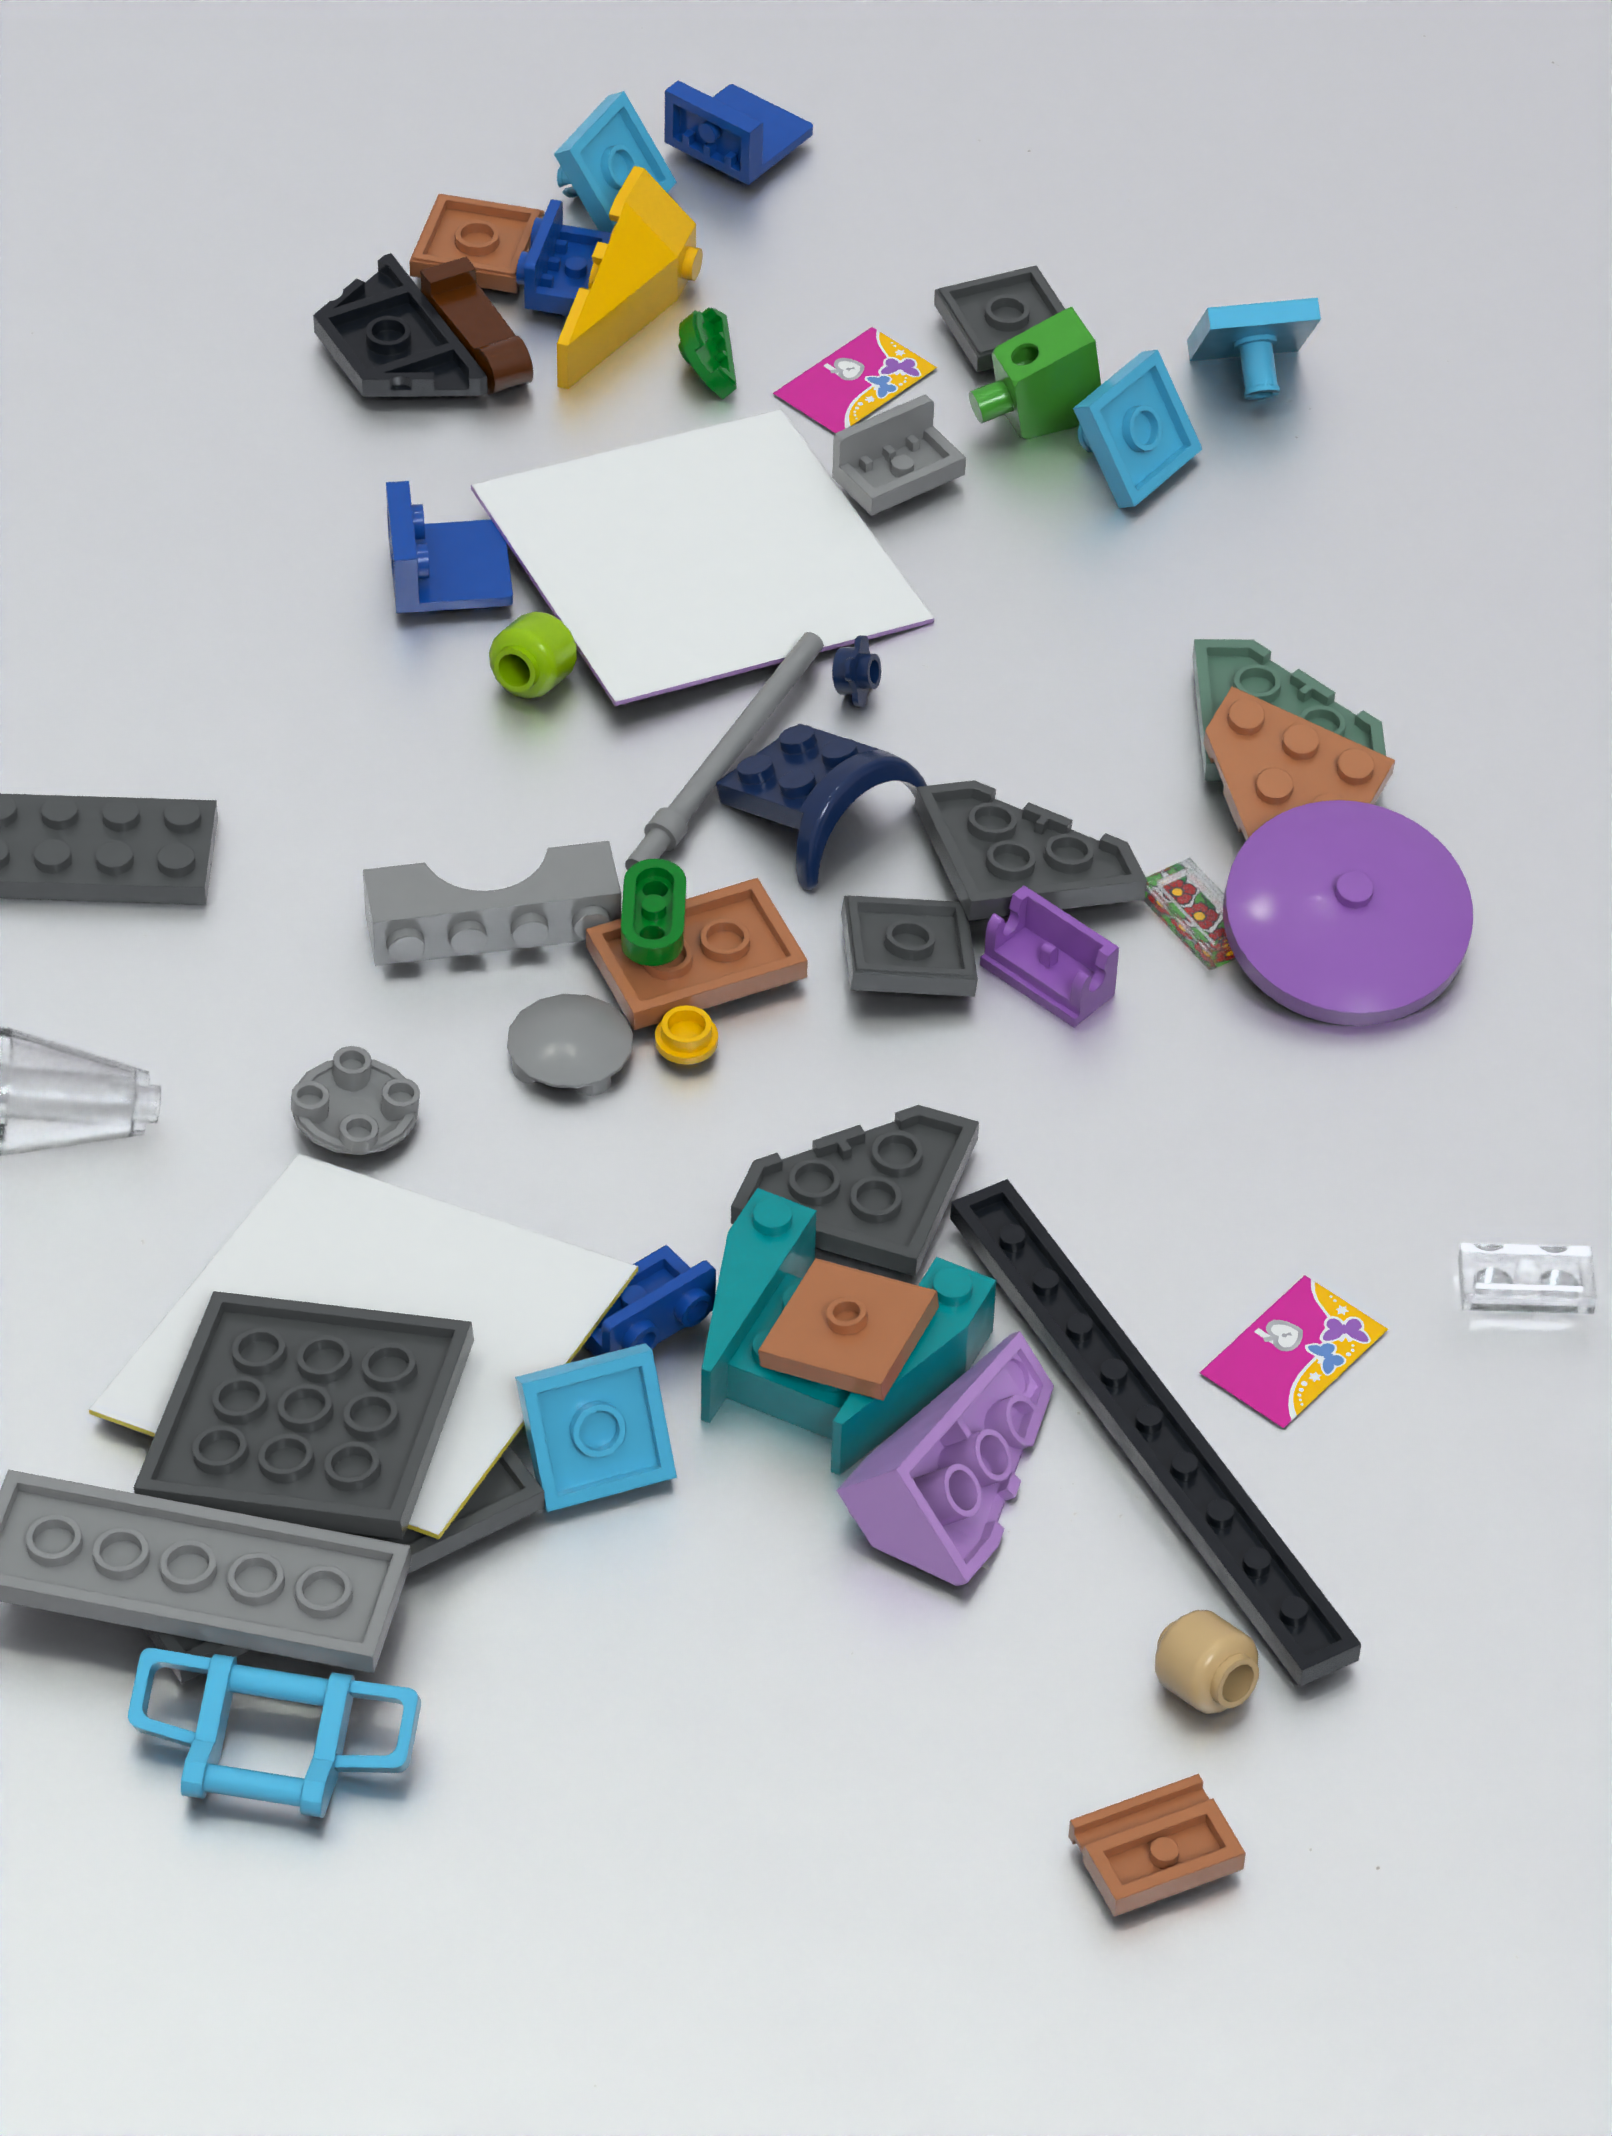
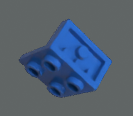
M679 80L665 90L664 142L747 185H750L813 135V124L734 84L726 86L713 97Z
M409 481L386 482L388 539L396 613L510 606L513 604L507 543L492 520L425 524L423 504L412 505Z

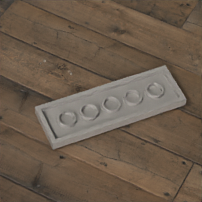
M8 1470L0 1489V1602L363 1672H375L411 1565L410 1545L14 1470Z

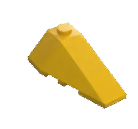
M633 166L614 199L609 212V218L617 223L612 230L608 244L597 242L592 254L593 265L590 272L588 289L583 287L578 289L557 342V387L564 389L572 387L679 299L688 281H695L699 275L703 251L701 248L696 247V223L645 168Z

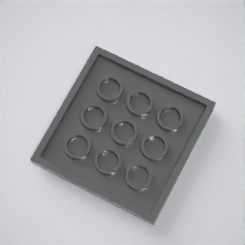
M213 1291L133 1487L134 1493L325 1530L403 1540L474 1342L472 1322Z

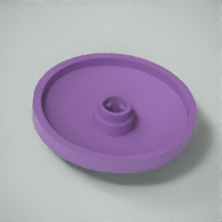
M1334 800L1309 803L1285 811L1264 823L1246 840L1237 853L1228 876L1223 900V922L1229 946L1237 962L1253 983L1266 995L1284 1007L1311 1019L1338 1025L1363 1026L1404 1018L1427 1006L1442 994L1458 973L1464 960L1472 934L1473 904L1466 878L1458 863L1447 848L1428 830L1404 815L1384 807L1357 801Z

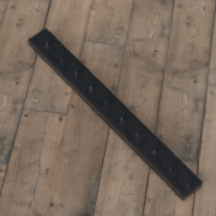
M1008 1179L952 1201L951 1221L997 1280L998 1284L1299 1687L1359 1661L1360 1641Z

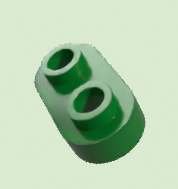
M646 859L631 866L624 876L621 948L624 954L635 963L645 966L664 965L676 959L683 950L686 876L683 870L675 863L664 859Z

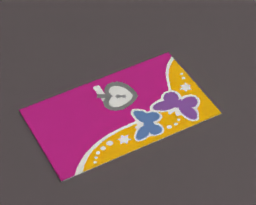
M871 327L773 394L836 434L856 424L937 369V367Z
M1304 1275L1199 1373L1284 1429L1370 1348L1388 1328Z

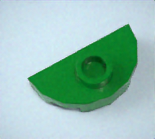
M709 307L703 312L695 310L679 324V338L681 342L678 344V348L685 361L693 367L705 384L723 400L737 389L727 315L715 308Z

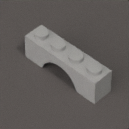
M609 841L548 848L540 867L530 877L518 884L498 890L477 891L454 886L439 878L425 862L363 870L365 915L375 966L586 941L587 928L621 919V889Z

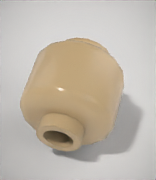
M1195 1610L1181 1616L1162 1631L1155 1654V1673L1163 1687L1201 1713L1217 1714L1241 1705L1255 1689L1259 1679L1258 1651L1251 1637L1214 1612Z

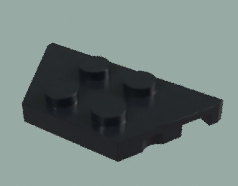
M392 253L384 255L378 260V272L369 280L364 282L356 278L343 289V293L338 299L329 301L313 315L314 333L363 397L481 396L488 393L487 375Z

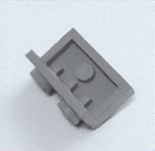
M923 395L837 432L833 439L832 478L873 516L965 475L966 457L933 426L934 402L927 395Z

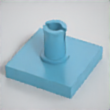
M624 91L608 95L554 153L560 164L557 172L558 186L563 187L564 185L572 184V187L565 188L562 193L569 198L579 196L599 231L612 233L617 222L610 220L609 212L615 197L633 166L645 168L667 193L677 183Z
M1318 298L1207 308L1187 339L1190 361L1240 357L1245 399L1261 400L1277 396L1280 393V386L1277 382L1274 354L1298 352L1321 320Z
M1158 350L1143 351L1073 408L1079 420V443L1084 450L1094 453L1119 508L1135 507L1202 450V446Z
M646 1343L515 1377L535 1479L544 1490V1509L547 1512L677 1478L653 1350Z

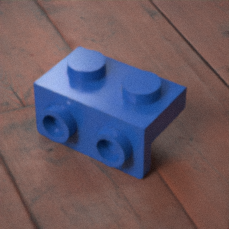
M551 199L544 217H536L531 231L530 251H522L518 260L516 281L517 284L524 285L525 309L555 313L568 317L578 289L581 287L588 289L590 272L593 265L592 254L597 242L608 244L611 232L563 225V202Z
M666 1244L633 1264L638 1266V1272L593 1331L584 1346L594 1356L644 1343L653 1350L658 1343L681 1329L699 1324L713 1311L716 1296V1269L707 1260H703L690 1268Z

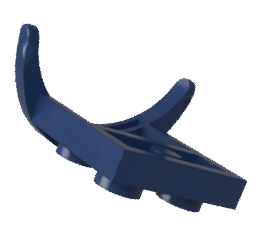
M799 723L784 730L778 739L754 756L742 760L736 769L716 782V787L722 804L799 830L796 850V872L800 886L809 891L818 884L823 851L832 830L842 814L859 796L881 783L900 781L908 787L915 797L916 788L927 786V784L915 767L894 754Z

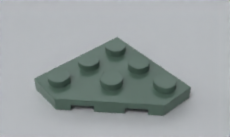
M1194 639L1192 658L1205 781H1222L1215 762H1210L1203 741L1207 726L1232 686L1386 756L1383 727L1380 720L1364 710L1355 715L1334 701L1336 692L1300 669L1290 673L1271 661V651L1255 640Z

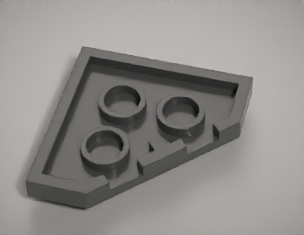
M975 780L916 788L915 809L969 921L990 919L994 913L1000 917L1010 916L1009 906L1012 894L1023 885L1061 910L1095 905H1111L1119 902L1144 900L1147 879L1128 842L1105 833L1099 841L1071 830L1072 819L1028 802L1023 810L995 799V788Z
M916 1105L895 1112L894 1122L864 1131L861 1125H857L813 1140L811 1150L781 1159L778 1153L756 1159L752 1162L731 1205V1224H734L756 1189L760 1188L817 1210L815 1248L916 1276L976 1145L979 1134V1121Z

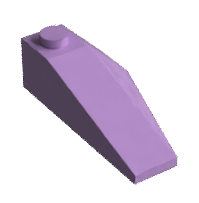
M1020 1331L1010 1334L872 1451L836 1490L872 1547L955 1586L968 1583L998 1548L1005 1529L998 1523L1005 1501L1016 1497L1021 1480L1015 1475L1023 1449L1031 1447L1035 1443L1054 1385Z

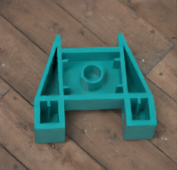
M757 1188L727 1234L701 1369V1420L710 1423L725 1399L728 1398L831 1439V1472L841 1475L901 1428L971 1368L993 1332L997 1280L939 1257L934 1259L918 1286L937 1291L939 1308L883 1401L761 1367L758 1354L759 1348L815 1260L817 1210Z

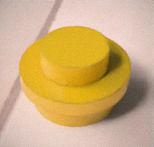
M678 1006L669 1010L657 1025L655 1030V1046L657 1051L671 1062L686 1065L700 1063L708 1059L716 1051L718 1046V1030L704 1010L695 1006Z

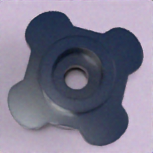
M863 635L856 637L854 647H840L834 656L832 666L835 690L840 695H852L855 707H864L866 705L869 689H876L881 680L880 658L877 654H870L869 639Z

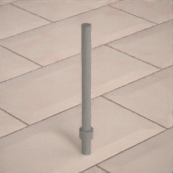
M812 632L804 633L669 807L660 808L644 828V839L625 862L627 870L637 862L646 859H659L665 851L675 849L688 832L687 822L714 789L716 782L725 775L823 649V641L818 635Z

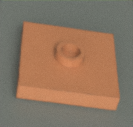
M438 194L410 258V276L421 278V270L467 256L476 268V282L480 288L517 294L520 287L516 281L518 260L522 251H530L531 231L536 217L543 218L544 211Z
M815 1258L759 1348L760 1366L883 1401L939 1308L937 1291Z

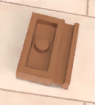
M1199 1774L1071 1819L1068 1837L1073 1845H1078L1083 1854V1863L1114 1917L1244 1869L1246 1853L1213 1798L1209 1799L1205 1793L1203 1780Z

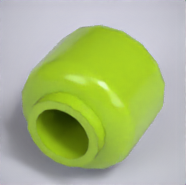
M537 611L521 615L494 638L489 650L490 667L495 679L506 691L517 697L527 699L546 695L572 672L577 660V647L571 631L561 620L551 614Z

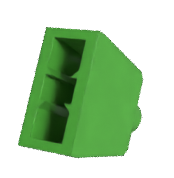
M1073 307L1067 308L996 346L992 352L996 381L970 391L969 400L972 410L981 424L1005 415L1019 437L1027 440L1078 427L1079 420L1073 408L1101 386L1096 341Z

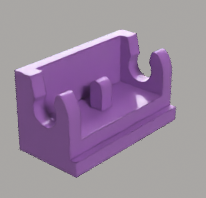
M1023 885L1012 894L1009 906L1010 916L1006 923L1003 918L995 913L990 917L986 927L985 951L980 956V966L1075 1028L1115 995L1119 947Z

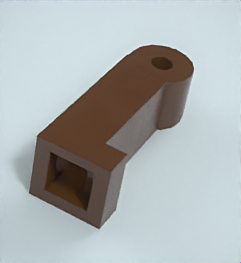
M467 256L421 270V292L487 375L488 394L493 395L516 385L531 383L534 374L533 365L525 343L519 336L515 335L477 284L476 268Z

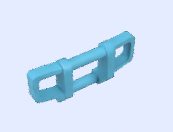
M147 1648L141 1652L128 1711V1720L141 1733L190 1747L181 1778L182 1796L204 1799L207 1792L298 1806L300 1807L301 1815L323 1818L336 1786L339 1772L401 1773L409 1767L421 1709V1699L416 1691L411 1688L356 1681L354 1675L332 1672L329 1679L238 1665L237 1657L214 1654L212 1658L157 1648ZM167 1667L207 1674L196 1732L148 1718L147 1709L154 1675L160 1668ZM233 1693L323 1706L314 1756L305 1778L218 1765L221 1758ZM353 1697L403 1705L397 1746L391 1754L385 1756L343 1755Z

